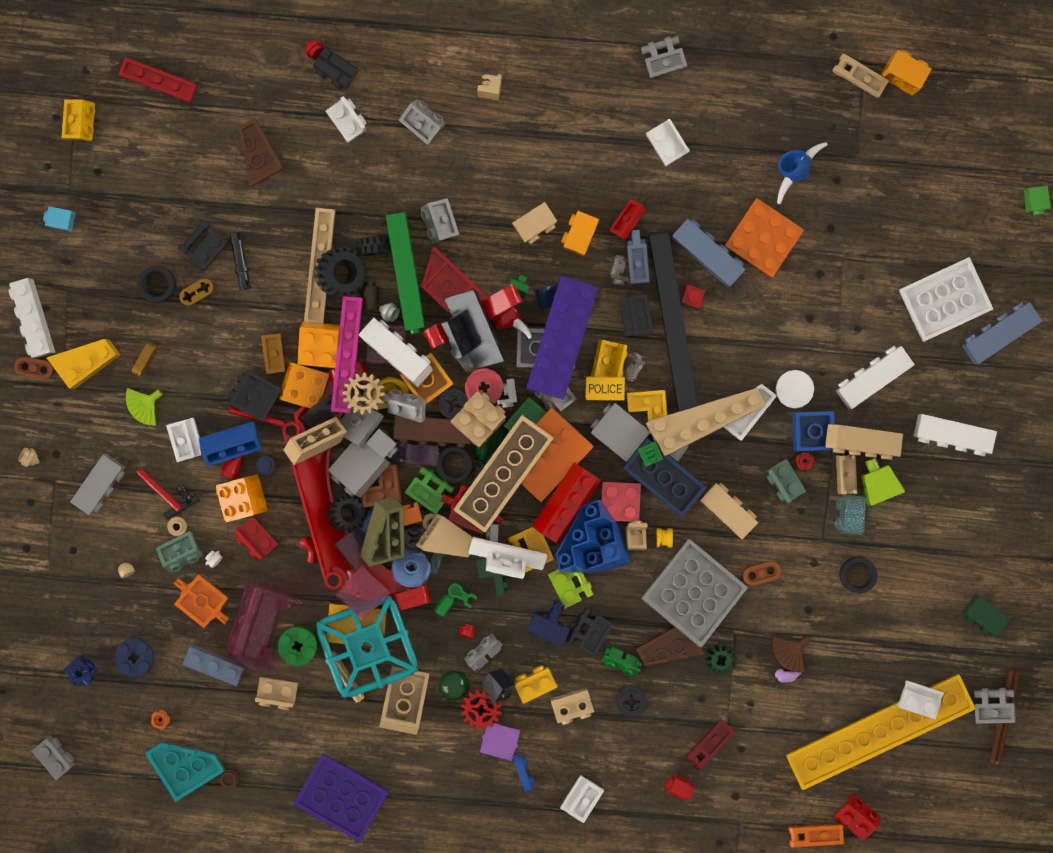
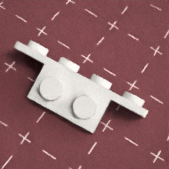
M475 537L472 538L468 551L469 554L487 558L486 571L521 579L524 578L526 567L543 570L547 559L546 553Z

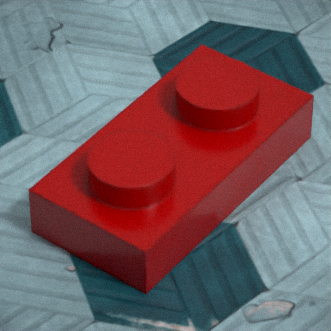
M630 199L609 231L625 240L646 211V208Z

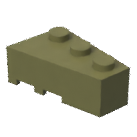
M394 497L375 501L360 557L369 567L405 557L403 506Z

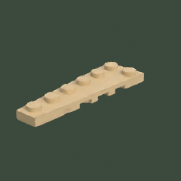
M755 388L648 421L646 425L663 457L764 407L766 404L758 389Z

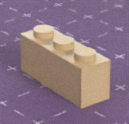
M334 417L290 438L284 451L291 462L296 465L339 444L347 431L338 418Z
M713 483L699 500L743 540L758 524L755 520L757 516L749 509L745 511L741 507L743 503L737 497L731 498L727 494L729 490L722 483L719 485Z

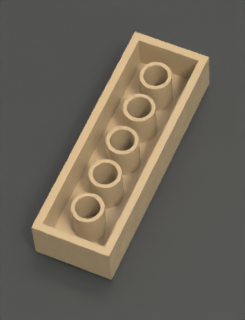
M522 414L457 503L454 511L483 532H486L554 437Z

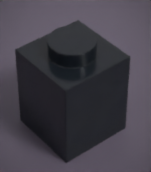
M503 669L489 672L481 686L492 700L497 702L507 700L512 695V690L516 684Z

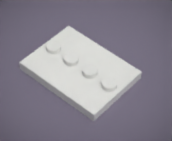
M970 257L899 289L922 342L993 310Z

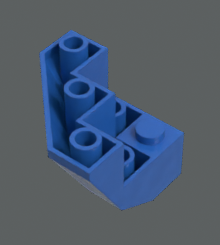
M601 500L581 507L556 552L559 572L593 573L615 569L630 563L628 550H626V543L620 528Z

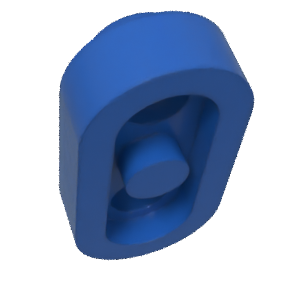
M521 754L513 756L525 792L533 790L532 786L535 785L532 774L528 775L526 768L529 766L526 757H521Z

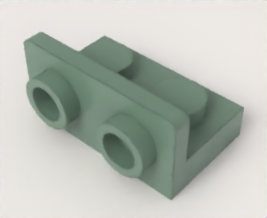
M787 459L766 470L768 473L766 477L771 485L775 484L778 489L776 494L781 502L785 501L789 504L793 499L806 492Z
M191 531L156 547L162 566L169 573L177 572L182 567L193 564L203 557V553L199 550Z

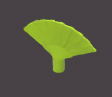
M127 388L126 405L129 412L137 421L143 424L156 425L155 401L163 393L157 389L151 395H146Z

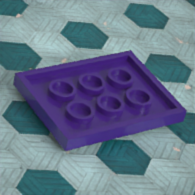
M322 753L296 798L294 805L360 842L389 790Z

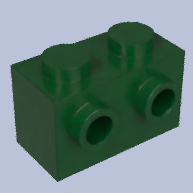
M977 594L972 597L962 610V613L966 615L964 619L972 625L977 623L981 626L980 631L988 637L990 635L997 637L1010 620L1008 616Z

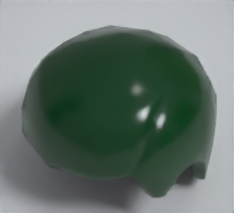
M447 672L442 675L439 681L440 693L445 698L451 700L464 697L470 688L469 679L463 672Z

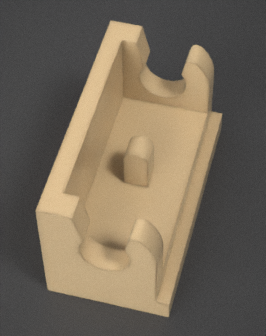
M483 75V79H489L490 81L482 82L483 85H478V97L499 101L502 75Z
M856 455L836 456L838 494H857Z

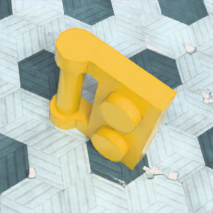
M533 527L507 538L509 544L511 543L512 546L522 548L519 539L524 538L529 550L547 554L545 563L554 560L544 535ZM526 567L525 572H528L534 568Z

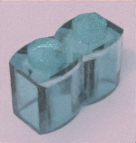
M841 495L840 498H837L836 509L839 510V518L836 517L835 529H838V533L863 535L866 496Z

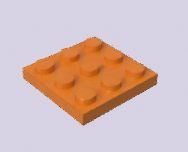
M756 198L724 247L773 278L804 229Z

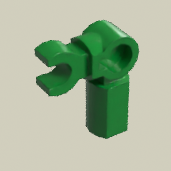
M453 582L448 586V594L443 595L434 611L440 616L445 617L455 602L454 598L459 601L462 599L465 606L471 608L472 605L467 600L470 597L477 600V596L474 593H467L466 589L459 583Z

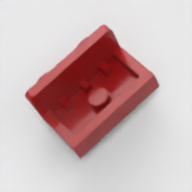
M853 794L848 797L847 802L834 814L835 819L863 841L878 829L881 819L876 811L870 809L860 798L855 797Z

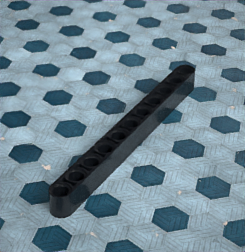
M668 231L650 233L649 243L677 411L680 412L697 407L698 405Z

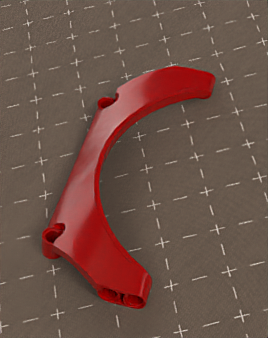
M364 361L356 363L355 374H359L362 377L363 373H367ZM335 369L327 373L329 377L323 397L329 392L333 395ZM364 381V382H360L359 384H360V385H366L367 382ZM301 406L294 415L295 421L288 422L283 426L282 432L286 445L289 439L294 437L290 436L287 432L289 426L294 425L297 428L296 435L310 429L300 418L310 408ZM337 412L330 419L337 417L340 421L344 413ZM332 447L296 465L291 462L325 585L329 589L342 587L343 592L369 601L379 597H388L389 595L393 597L392 600L395 601L399 611L431 602L426 582L421 587H406L394 580L392 570L385 565L377 564L369 567L360 557L362 547L353 538L349 531L337 530L336 527L331 525L332 521L329 522L328 518L330 516L327 515V512L330 511L328 508L334 501L330 472L328 471ZM331 575H336L339 578L337 585L330 583L329 577Z

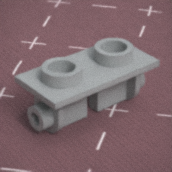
M491 633L475 649L469 651L464 660L474 671L480 670L489 661L485 655L488 654L493 658L502 650L503 644Z

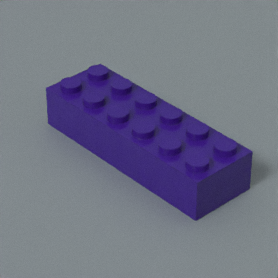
M560 277L526 389L564 400L598 287L567 277Z

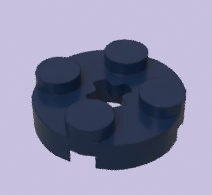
M140 638L125 640L117 647L114 660L116 667L121 674L129 677L143 675L154 662L152 647ZM132 652H135V655L137 656L139 655V659L136 660V663H134L129 658V656L132 655Z

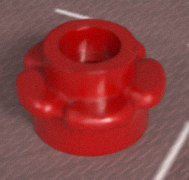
M801 452L800 455H797L795 461L800 470H810L815 460L809 452Z
M469 624L459 627V635L469 639H473L474 634H477V632L474 631L475 627Z

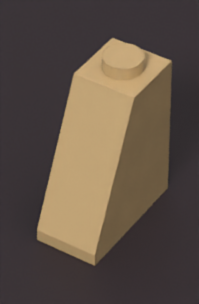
M437 514L416 546L424 551L469 557L471 554L468 551L473 537L445 517Z

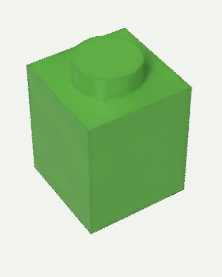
M1048 186L1024 190L1026 213L1033 212V216L1045 214L1046 210L1051 209Z

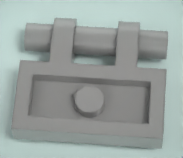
M669 36L664 38L663 41L647 43V46L641 47L643 55L651 54L650 58L645 59L650 79L687 68L682 48L674 50L673 45L680 43L678 36L672 38ZM667 48L668 52L660 55L657 54V50Z
M982 688V690L974 691L975 698H982V704H975L976 724L1016 723L1015 703H1007V697H1014V690H1006V688L989 690L988 688ZM989 698H1000V703L989 704Z

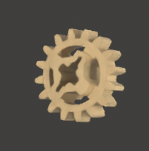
M363 373L362 377L359 374H355L356 379L349 378L350 385H344L347 391H343L342 394L346 395L347 398L343 401L350 403L347 408L352 409L354 407L353 412L356 414L359 410L361 415L364 416L366 411L369 414H373L372 409L379 410L378 403H384L381 400V397L386 396L385 393L381 392L384 386H379L381 381L379 379L374 381L375 376L372 374L369 378L367 373ZM364 381L370 382V383H368L367 385H360V384H359L360 382H364ZM354 388L355 396L352 398V390ZM359 388H360L361 390H364V391L366 392V394L368 395L367 397L369 398V400H368L367 398H364V397L362 396L361 391L359 390ZM376 391L377 394H376V398H375V400H374V399H373V392ZM361 403L369 404V406L361 407L358 405H360Z

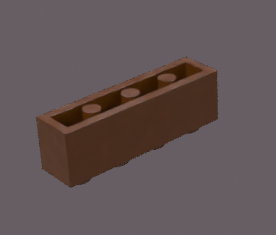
M395 416L394 439H398V443L409 444V440H415L418 445H428L430 441L436 442V446H448V443H455V447L467 448V444H471V440L452 425L449 419L425 418L421 423Z

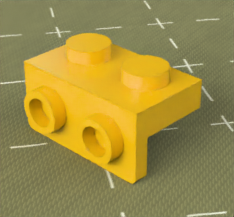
M599 339L591 377H622L624 360L627 357V345Z

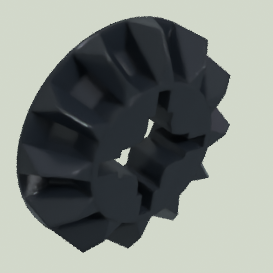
M449 389L439 398V410L446 418L453 419L464 408L468 398L461 390ZM456 396H458L457 404H459V406L462 407H455L452 410V412H450L451 405L448 404L446 400L453 401L456 398Z
M410 524L404 527V550L410 554H419L423 551L416 546V542L410 543V536L415 537L419 535L417 541L420 540L426 531L423 526Z
M630 686L622 689L617 695L616 705L622 715L637 717L644 712L647 699L639 688ZM630 694H632L634 700L640 701L633 704V710H631L628 703H623L629 700Z

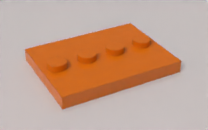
M552 407L536 424L554 438L521 482L540 502L563 480L574 462L578 464L594 447Z

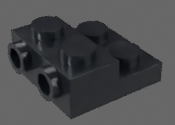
M247 370L246 374L242 372L237 380L240 383L236 390L232 389L227 397L230 400L228 404L263 423L282 388Z

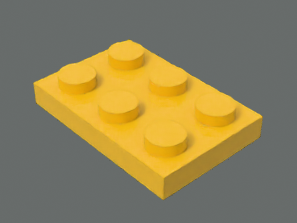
M330 603L328 616L346 610L351 605ZM371 608L358 613L362 627L376 623L382 609ZM387 611L380 623L383 635H385ZM353 616L327 624L329 627L345 634L357 630ZM328 632L326 633L328 642L344 644L343 639ZM364 642V646L372 647L371 644Z

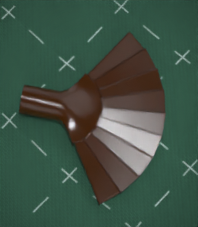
M773 636L772 648L777 661L792 672H805L802 648L810 642L809 639L804 636L798 642H792Z

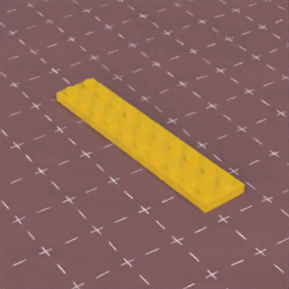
M960 674L951 676L929 687L944 692L936 719L899 708L898 701L785 754L801 789L805 790L975 710V706Z

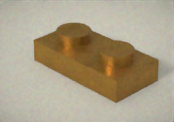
M281 333L261 336L266 374L286 372Z

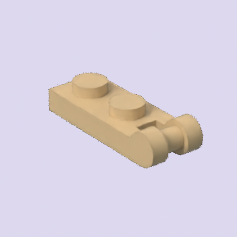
M842 54L839 58V64L835 65L832 71L879 98L889 80L851 57ZM846 65L852 67L849 72L845 70Z

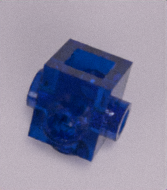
M83 655L78 656L63 669L68 675L67 679L69 682L78 687L82 684L87 686L95 679L93 675L97 672L94 669L95 665L89 659L86 660Z

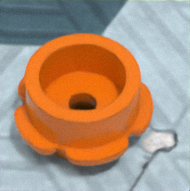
M163 710L156 711L151 716V724L155 728L164 729L170 723V717Z

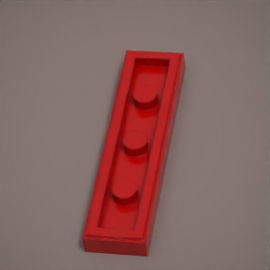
M127 57L124 58L118 74L121 77L189 103L192 102L198 87L195 83Z

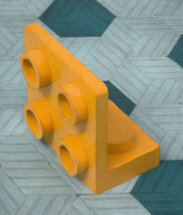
M289 362L278 399L311 408L322 399L329 374Z

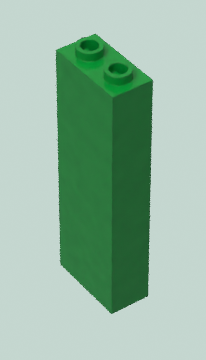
M405 212L386 215L405 331L410 332L411 335L422 334V330L426 329L407 215Z

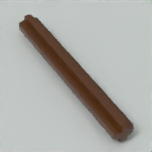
M1016 670L1008 671L1005 688L1006 690H1014V697H1007V703H1014L1020 675ZM997 723L990 761L1000 764L1002 761L1009 723Z

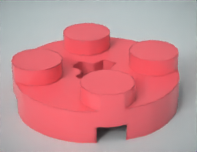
M487 368L473 371L465 383L467 397L470 399L476 392L484 393L483 390L479 391L481 382H485L486 385H490L485 394L491 399L490 403L493 405L499 400L503 392L501 377L495 371Z

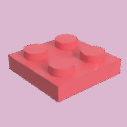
M602 482L601 502L615 521L631 522L639 520L641 484Z

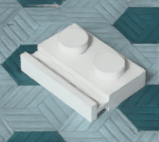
M670 119L646 133L665 166L690 152Z
M194 418L166 425L177 462L201 456L200 436Z
M906 680L898 707L936 719L944 692Z
M580 775L560 806V809L584 823L604 792V789Z

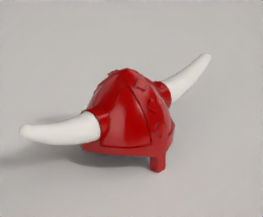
M514 307L492 319L494 326L499 330L513 327L521 330L528 338L532 337L529 329L522 322L524 318Z

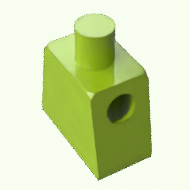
M876 458L865 461L869 472L862 474L861 479L867 505H875L905 492L889 465L880 467Z

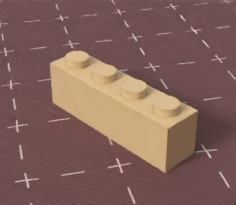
M828 424L825 447L833 448L835 453H844L845 450H848L850 455L860 456L861 452H863L866 457L876 458L878 454L881 455V459L892 460L893 456H901L903 434Z

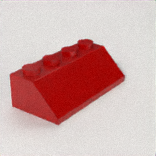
M574 462L532 527L553 542L561 545L579 510L583 505L589 503L603 481Z

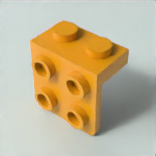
M258 474L216 486L223 517L226 522L268 511Z

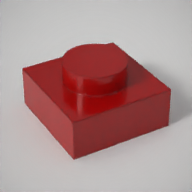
M687 284L681 303L699 309L706 290Z

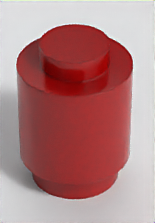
M677 775L669 777L665 784L668 793L683 800H690L695 791V786L692 785V782Z

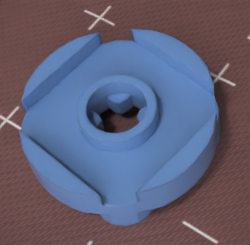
M405 550V557L393 560V578L397 583L406 587H421L430 575L431 564L422 552L410 554ZM414 565V569L416 570L410 572L408 571V569H406V567Z

